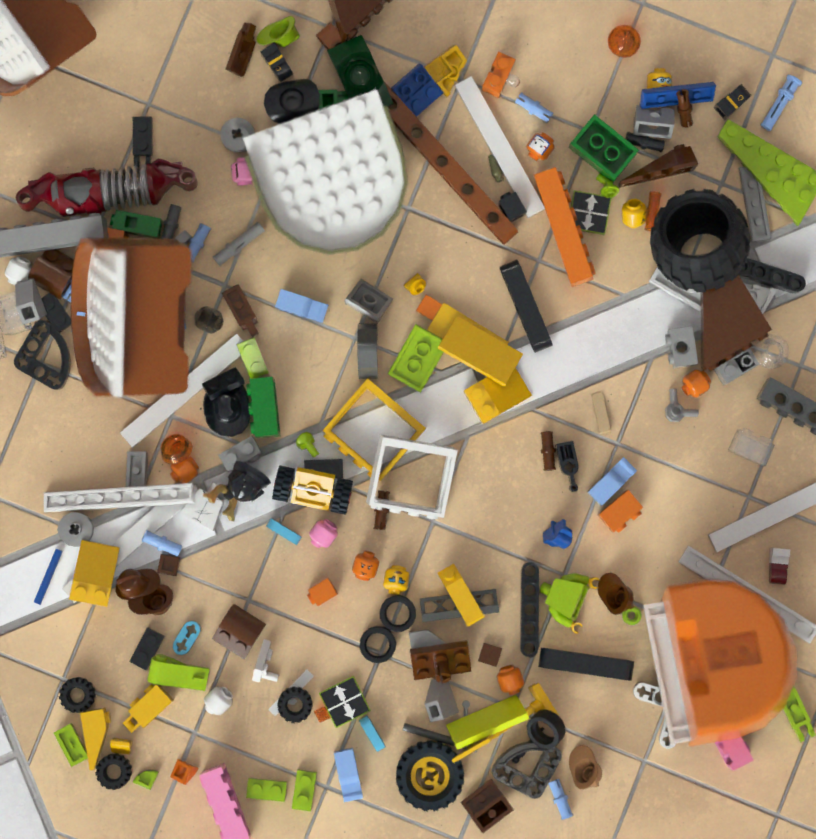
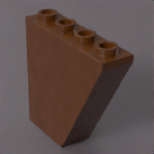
M328 0L341 40L345 42L348 38L353 39L357 35L358 29L361 26L365 27L370 22V17L373 14L378 15L384 8L383 5L386 2L390 3L392 0Z
M739 275L733 281H727L724 287L715 290L713 288L706 290V292H700L701 368L703 371L707 368L709 371H712L720 366L718 362L725 358L727 362L736 356L735 352L739 349L745 351L753 346L751 342L758 339L760 342L769 336L768 332L772 329Z

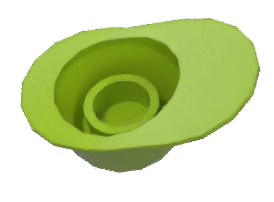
M288 16L266 26L259 32L257 43L260 45L275 43L280 47H286L299 39L300 34L294 25L295 18Z

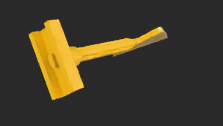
M534 683L528 687L535 699L525 709L528 716L533 713L536 714L539 710H550L558 715L539 683ZM512 727L474 742L451 760L453 763L460 760Z

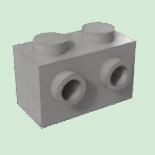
M250 436L218 456L227 472H231L236 461L250 462L252 464L259 460V455L263 453L254 437Z

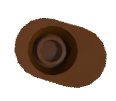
M127 569L116 580L115 592L122 600H132L149 595L158 589L160 576L152 569Z
M605 573L601 576L598 582V594L611 614L618 615L628 609H633V591L614 573Z
M161 584L157 590L149 595L128 600L129 609L138 615H162L172 606L173 592L169 586Z

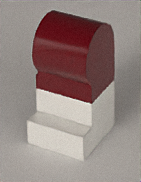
M770 548L769 583L786 584L790 549Z

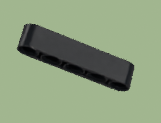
M747 258L744 264L745 270L739 273V276L791 294L802 291L806 286L804 277L799 274ZM756 268H761L763 270L762 277L756 276ZM774 274L781 276V283H776L773 280ZM792 280H797L799 282V289H795L792 287Z
M518 260L500 266L501 274L534 353L553 346Z
M527 562L521 567L520 651L524 656L530 658L538 653L539 568L535 563ZM532 565L535 568V573L529 577L525 574V568ZM527 585H533L535 588V592L531 596L525 594L524 589ZM528 604H532L535 608L534 613L531 615H527L524 612V608ZM533 624L534 632L526 634L524 632L525 625ZM532 643L534 651L529 654L525 653V644Z
M541 648L538 667L632 681L634 661Z

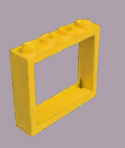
M367 378L322 431L325 433L323 436L331 444L335 441L340 446L338 450L345 456L350 454L354 458L352 462L360 469L364 466L369 471L367 475L371 477L373 466L332 432V429L367 389L416 430L409 440L416 441L426 428ZM400 449L379 474L380 481L383 480L408 449Z

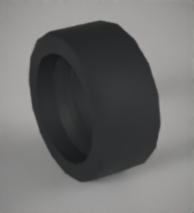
M394 595L387 598L380 609L382 624L393 632H403L409 629L416 618V609L413 602L402 595ZM401 602L408 607L409 618L404 624L395 625L388 620L387 609L391 604Z
M375 626L363 633L359 647L365 659L372 663H382L393 656L396 641L390 630L385 627ZM381 633L387 637L389 649L384 655L374 656L367 650V640L372 634Z
M539 710L527 723V733L530 739L541 748H554L564 738L566 733L562 719L550 710ZM538 721L548 724L554 733V737L544 734L538 725Z

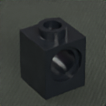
M507 192L500 197L501 200L498 205L511 223L526 215L527 211L516 192L512 194Z

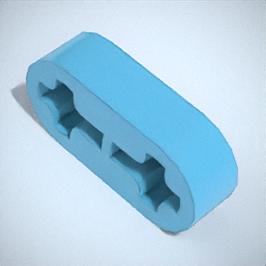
M272 518L266 525V527L295 545L302 538Z
M196 621L185 623L173 643V650L176 654L184 655L190 651L201 632L199 623ZM194 624L196 626V634L192 633L187 637L186 635L189 632L187 626ZM184 639H187L185 643L187 649L179 651L177 643H182Z
M365 716L360 719L359 722L376 751L378 752L385 748L383 740L369 717Z

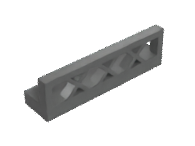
M496 589L471 592L473 597L481 595L478 599L475 597L474 599L476 603L479 602L482 605L479 608L483 614L499 613ZM493 593L494 605H484L480 601L484 594ZM450 595L420 598L423 622L459 618L462 616L459 610L456 609V606L453 610H447L442 606L446 599H452ZM436 600H443L440 604L436 602ZM433 601L438 607L434 612L425 613L424 602ZM440 607L444 610L437 612Z

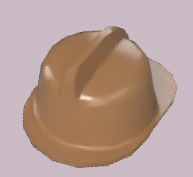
M577 746L572 750L569 757V768L575 786L583 790L589 787H599L602 769L596 762L594 753L588 746Z

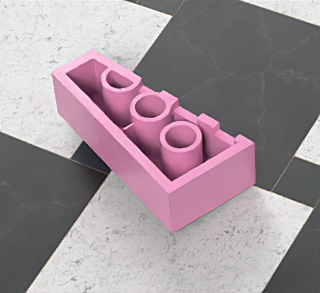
M742 737L715 742L726 766L732 771L754 760L750 754L749 746L743 741Z
M225 763L202 771L199 775L200 781L206 791L209 806H212L214 811L215 823L220 826L221 839H250L251 834Z

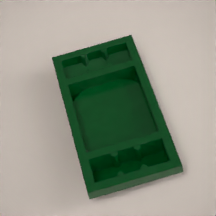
M362 35L327 50L349 99L377 90L383 107L393 105L385 82Z

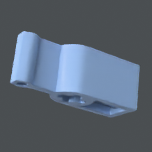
M281 289L275 308L323 323L329 305Z
M623 457L587 493L602 506L637 470Z
M353 748L334 751L344 802L362 799L363 794Z

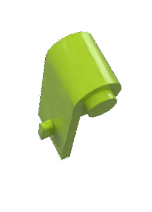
M156 654L155 657L151 658L147 681L157 685L205 691L209 668L171 663L166 655Z

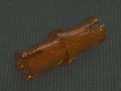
M649 192L647 219L644 228L646 231H651L654 219L660 210V192Z

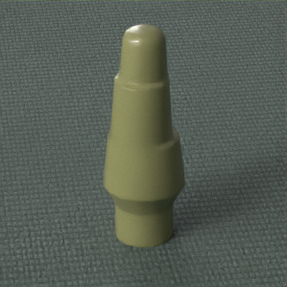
M489 155L492 176L496 179L497 183L504 180L502 170L497 165L494 156Z

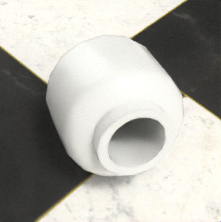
M21 256L12 258L4 272L8 282L15 285L28 280L32 268L31 262Z
M214 687L204 698L206 711L210 714L222 715L233 703L232 693L226 687Z

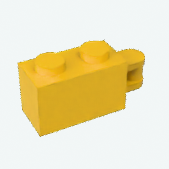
M151 684L143 691L146 695L141 699L137 697L130 704L132 708L128 712L131 715L122 724L131 733L140 725L145 728L174 701L161 685L156 684L154 686ZM133 717L138 722L136 725L130 721Z

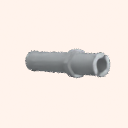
M257 221L256 224L242 233L233 242L227 243L224 249L213 256L214 260L221 266L232 256H237V252L265 232V230Z

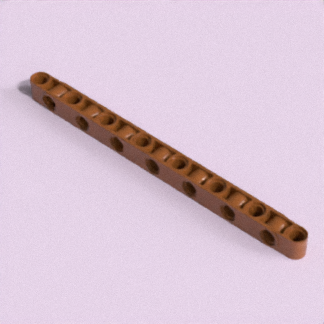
M332 23L326 25L316 34L317 39L327 50L344 43L340 38L338 30ZM385 83L392 101L397 104L396 108L389 109L394 125L494 236L505 245L518 233L516 227ZM413 130H420L422 135L418 138L412 136ZM441 157L445 158L448 162L444 166H440L437 163V160ZM468 185L472 187L473 192L465 194L462 188ZM490 214H496L498 216V221L494 223L490 222L488 220V216Z

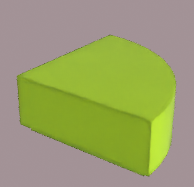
M144 771L133 780V783L151 790L159 771Z

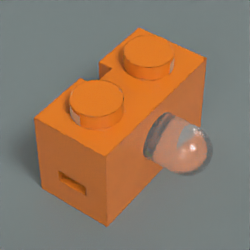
M498 51L491 67L493 73H488L482 86V91L499 98L505 84L511 87L519 86L520 79L511 74L516 59Z

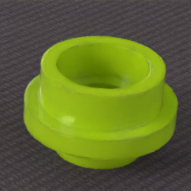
M635 606L633 609L622 612L624 622L629 625H635L641 620V611ZM629 612L635 613L633 619L628 617Z

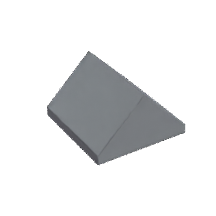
M360 279L345 299V304L378 324L393 298Z

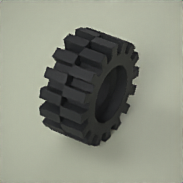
M81 677L69 679L61 686L62 688L59 691L61 705L65 707V710H69L72 713H80L89 709L96 697L94 693L95 688L92 687V683ZM73 688H81L84 691L85 697L83 701L77 703L71 699L70 692Z
M301 687L287 688L278 699V712L287 722L300 723L302 720H306L312 710L310 694ZM296 697L302 701L303 706L300 711L292 712L289 710L287 703L291 698Z
M117 753L109 754L99 761V764L96 766L97 771L95 775H97V781L101 783L102 787L105 786L108 790H116L122 788L130 780L132 766L129 764L130 761L124 758L125 756ZM111 764H116L121 769V775L117 779H111L107 775V768Z

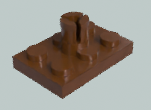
M468 641L410 649L414 680L435 677L437 682L446 683L450 681L452 674L472 672Z

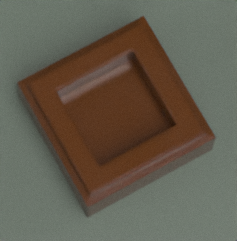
M161 554L157 573L177 576L180 557Z
M483 643L478 661L497 667L502 648Z

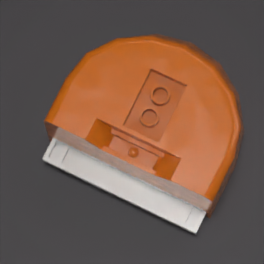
M703 580L668 586L660 602L643 605L670 744L689 741L690 747L736 739L765 728L785 708L797 680V649L784 619L758 593L733 581Z

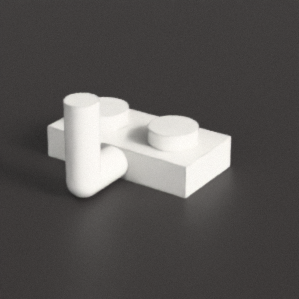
M263 640L252 681L260 683L261 678L275 682L278 680L279 674L267 671L268 664H266V660H271L273 649H270L271 641Z

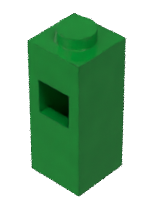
M116 210L115 214L111 216L110 225H112V229L122 230L127 234L160 239L163 220L161 218Z

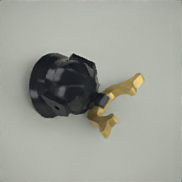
M241 461L235 462L233 470L228 476V485L219 484L211 492L203 493V497L208 498L210 503H215L217 495L220 492L223 493L224 497L229 500V505L222 514L226 515L230 521H235L234 510L237 500L240 502H253L265 493L262 489L271 484V481L265 474Z

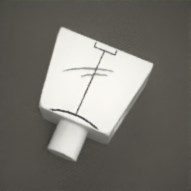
M213 482L207 492L199 488L195 493V503H187L180 512L212 531L216 528L224 505V501L217 497L215 503H210L208 498L203 497V493H209L217 486Z

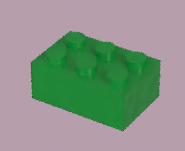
M595 114L569 145V148L603 176L613 181V183L639 151Z
M273 377L249 379L250 384H246L247 395L251 397L252 403H248L249 414L253 416L254 421L250 422L251 434L255 435L258 439L279 437L280 425L275 379Z

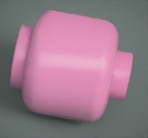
M245 157L237 158V162L231 165L233 182L237 183L238 186L253 184Z
M328 519L318 520L309 532L312 539L311 543L317 548L321 546L329 547L338 536L337 526Z

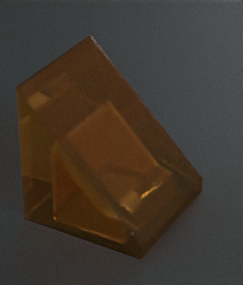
M325 706L314 711L320 723L331 718Z

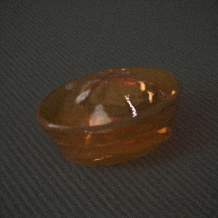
M617 26L612 29L608 36L609 49L618 57H631L640 48V35L631 26Z
M180 434L168 436L161 444L162 460L168 464L183 462L192 452L193 446L191 441Z

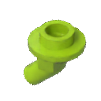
M601 173L596 177L597 181L605 185L600 190L602 196L613 198L619 193V187L614 185L613 181H610Z
M304 432L297 437L296 446L299 449H307L313 458L319 455V452L313 445L315 440L311 433Z

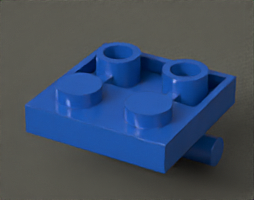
M420 63L391 87L393 92L416 117L443 94L442 90Z

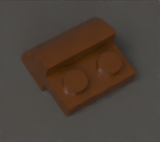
M57 249L44 251L41 257L39 256L33 264L28 280L34 278L37 286L61 300L71 284L74 259Z
M233 604L212 639L245 659L266 626V623Z
M492 779L461 802L483 834L514 811L509 801Z

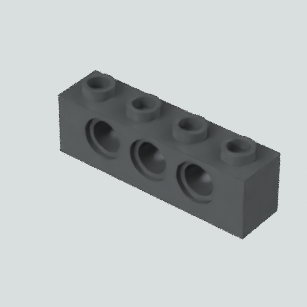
M771 377L768 378L756 398L760 400L759 404L768 409L770 407L776 409V413L784 418H787V416L794 419L793 423L800 427H804V425L811 429L810 432L816 435V422L813 423L809 420L811 412L816 414V402ZM776 394L783 396L784 401L782 404H778L775 401ZM794 403L799 404V413L793 412L792 405Z

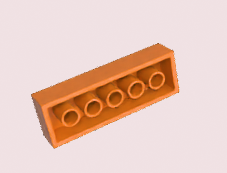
M556 167L534 174L571 286L574 287L594 280L593 275L596 273L593 263H588L586 257L590 255L586 243L582 244L580 240L583 238L580 225L576 226L574 222L577 220L574 207H569L568 203L571 202L568 190H563L562 187L565 184L562 172H557Z

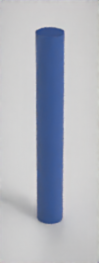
M55 549L34 603L41 605L63 551Z

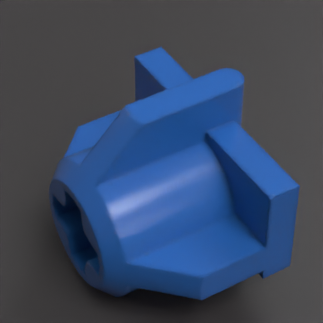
M562 519L558 523L551 521V527L543 532V543L562 549L569 547L572 543V530L566 527V520Z

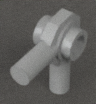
M669 389L670 404L665 408V416L670 422H679L683 417H698V409H684L678 403L677 389Z

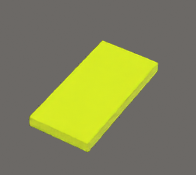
M514 695L448 723L446 727L456 748L460 749L528 720L529 716L518 696Z

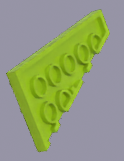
M727 119L717 137L732 154L737 156L742 162L741 164L754 175L755 180L761 184L772 199L774 198L782 207L781 209L799 226L816 196V170Z

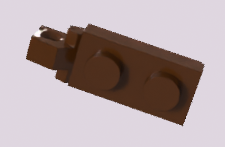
M252 23L243 24L242 29L237 34L225 70L239 77L245 75L256 44L253 35L257 26Z
M239 284L222 292L242 330L248 329L252 337L259 334L255 327V324L258 323L257 317Z

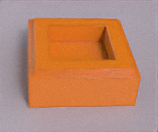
M425 295L416 311L432 321L442 304Z

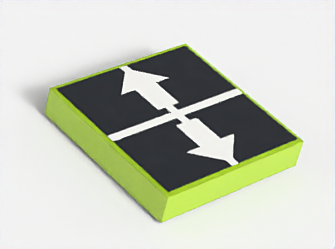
M574 191L571 207H574L577 220L574 221L575 225H580L583 232L605 235L611 198Z
M354 676L319 693L336 728L371 711Z

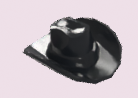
M310 79L286 81L269 88L265 94L264 106L267 114L274 122L283 124L316 112L319 108L320 94L317 85Z
M244 385L213 400H210L206 393L204 395L203 408L206 423L212 431L220 436H236L243 433L249 425V399Z

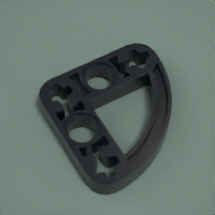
M44 320L37 321L15 356L14 365L18 370L49 388L60 390L66 384L70 373L71 358L68 345L61 333L50 323ZM44 324L46 325L45 328L47 329V332H42L39 336L40 338H43L42 341H40L38 338L32 337L34 334L38 336V334L40 333V330L38 329L39 326H44ZM50 334L60 349L62 360L60 373L36 360ZM32 340L38 343V348L35 351L28 349V343ZM25 350L27 353L32 354L33 356L32 358L28 356L26 358V362L28 364L26 366L23 365L22 367H20L21 363L18 361L20 358H25L26 354L23 353ZM39 366H42L45 370L42 377H37L34 372ZM49 371L52 372L50 376L53 378L59 376L60 385L56 384L53 386L54 382L49 379L46 382L44 381L48 377Z
M533 741L523 742L506 750L496 760L491 772L498 781L530 798L537 799L545 791L561 761L562 753L556 746L545 749L539 747ZM554 750H555V754L557 755V757H556V758H554V757L551 758V760H550L549 763H550V764H553V765H552V767H550L547 763H543V762H544V760H546V761L548 762L549 759H550V756L548 755V753H549V752H554ZM543 751L530 776L507 765L512 758L521 753ZM504 767L503 770L510 774L508 781H505L507 779L505 775L500 774L498 776L497 768L501 769ZM542 767L548 768V775L545 777L538 775V771ZM520 775L523 781L520 785L516 786L512 783L514 776ZM536 777L540 781H543V784L538 782V792H533V794H531L532 791L530 790V787H534L536 785L537 781L534 780V778Z

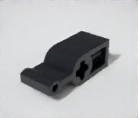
M569 441L556 444L555 448L560 471L569 478L570 492H575L578 490L574 480V474L578 471V461L574 442ZM567 462H569L570 465H574V468L571 469V473H569L568 470L564 469V466L567 465Z

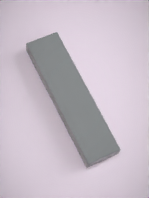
M744 166L739 167L751 242L770 240L771 233L763 188Z

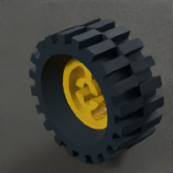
M420 741L416 745L410 746L402 754L396 771V783L404 800L412 804L414 808H421L426 812L428 810L438 811L442 807L445 809L448 807V804L453 803L458 794L460 795L462 785H464V770L461 761L458 760L453 763L451 760L457 756V753L451 747L439 741ZM427 762H436L444 770L443 781L441 783L437 782L439 773L436 772L433 774L434 778L432 780L430 778L424 780L425 784L433 785V788L422 787L416 780L417 769L419 767L422 768L421 778L423 779L427 776V771L432 773L436 770L434 766L427 765Z

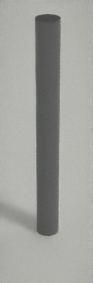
M404 723L403 731L455 746L452 738Z

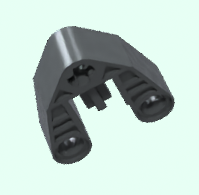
M377 323L358 324L357 356L359 379H378Z

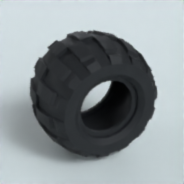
M692 189L685 191L680 196H673L668 200L665 207L660 208L651 228L650 245L653 259L658 269L667 280H670L676 286L686 291L694 289L696 292H706L708 289L715 288L717 290L724 287L727 281H733L739 275L750 251V232L743 212L724 194L717 195L714 190L704 189L703 191ZM710 234L722 241L718 248L707 254L687 255L681 253L684 244L696 235Z

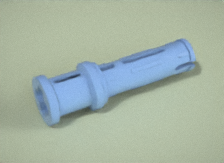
M787 75V81L778 90L779 96L761 123L764 129L772 130L788 101L793 100V94L798 86L802 85V81L795 76Z

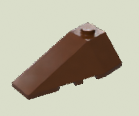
M677 145L673 147L674 150L669 151L621 180L618 185L621 188L692 172L698 166V161L691 146Z

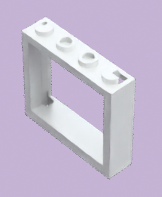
M380 434L366 502L371 508L377 510L388 508L390 512L398 514L401 511H406L408 515L415 517L423 514L427 515L426 518L429 519L444 518L458 450L454 447ZM385 445L446 456L436 508L375 498Z

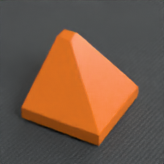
M177 759L170 777L186 785L199 768Z

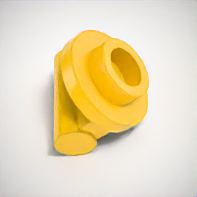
M417 273L403 286L412 295H418L424 291L426 282Z

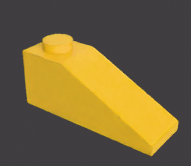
M454 564L437 573L468 627L484 618L482 611Z
M106 707L80 713L90 771L95 770L98 765L109 723H111V715L109 711H106Z

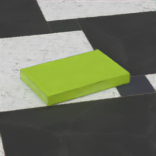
M415 324L388 375L421 393L444 353L438 349L443 339Z

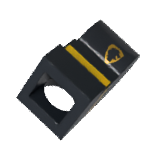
M275 43L260 51L261 56L280 83L293 75L292 70Z
M741 84L719 101L714 109L726 120L752 95Z

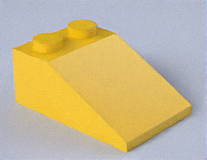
M516 367L505 386L486 377L463 391L482 425L532 396Z
M81 540L69 600L108 606L120 547Z

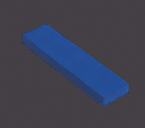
M714 82L642 89L640 107L641 109L678 105L676 93L680 90L682 95V89L689 91L690 104L711 102L714 100L716 84Z

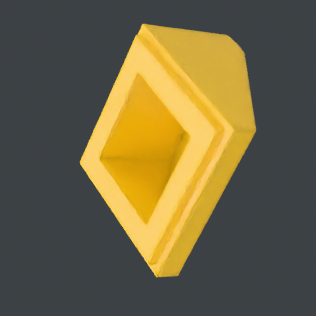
M113 738L110 741L111 752L130 755L132 741Z

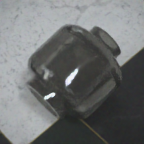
M204 306L195 314V325L202 331L212 334L219 331L223 326L224 320L219 310Z

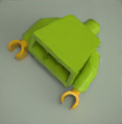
M572 573L563 575L560 579L555 578L552 585L543 582L540 587V593L547 595L545 603L549 605V612L555 621L567 628L570 627L575 634L579 633L574 630L575 625L583 627L576 619L589 587L591 589L598 588L592 585L593 580L600 581L597 577L589 579L588 576Z

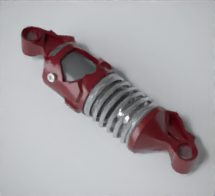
M158 158L152 163L142 165L140 169L135 165L133 170L128 166L126 171L121 167L119 172L115 168L111 172L108 169L106 171L96 170L94 167L82 169L81 172L60 175L48 172L38 180L28 181V185L17 192L16 201L20 208L27 212L35 209L42 201L51 206L62 217L89 215L92 213H99L101 215L102 212L110 211L111 207L117 210L118 204H121V207L124 209L126 200L128 206L132 208V195H134L137 207L140 206L139 194H141L144 206L147 205V202L150 206L159 204L164 194L173 185H177L185 191H193L197 187L198 182L194 171L183 167L182 162L170 163L167 160ZM188 177L192 178L190 182H183ZM25 198H30L27 203H22Z

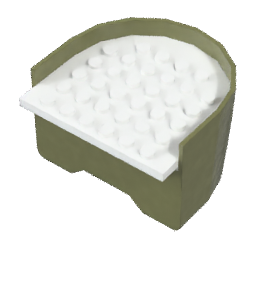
M377 90L243 138L249 153L245 160L261 205L276 230L301 248L325 254L359 250L381 237L401 211L408 183L403 148L387 106L383 107Z

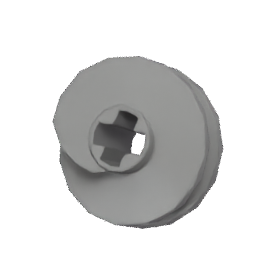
M232 118L225 122L221 129V141L232 152H245L248 150L243 138L255 134V131L247 120ZM241 132L242 137L235 139L234 133L238 134Z
M72 512L62 517L57 530L64 543L69 546L79 547L81 540H91L94 527L88 516L83 513ZM73 525L80 527L78 534L72 532L74 530Z

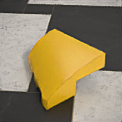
M452 45L425 65L424 68L442 90L444 96L448 97L467 59L457 45Z

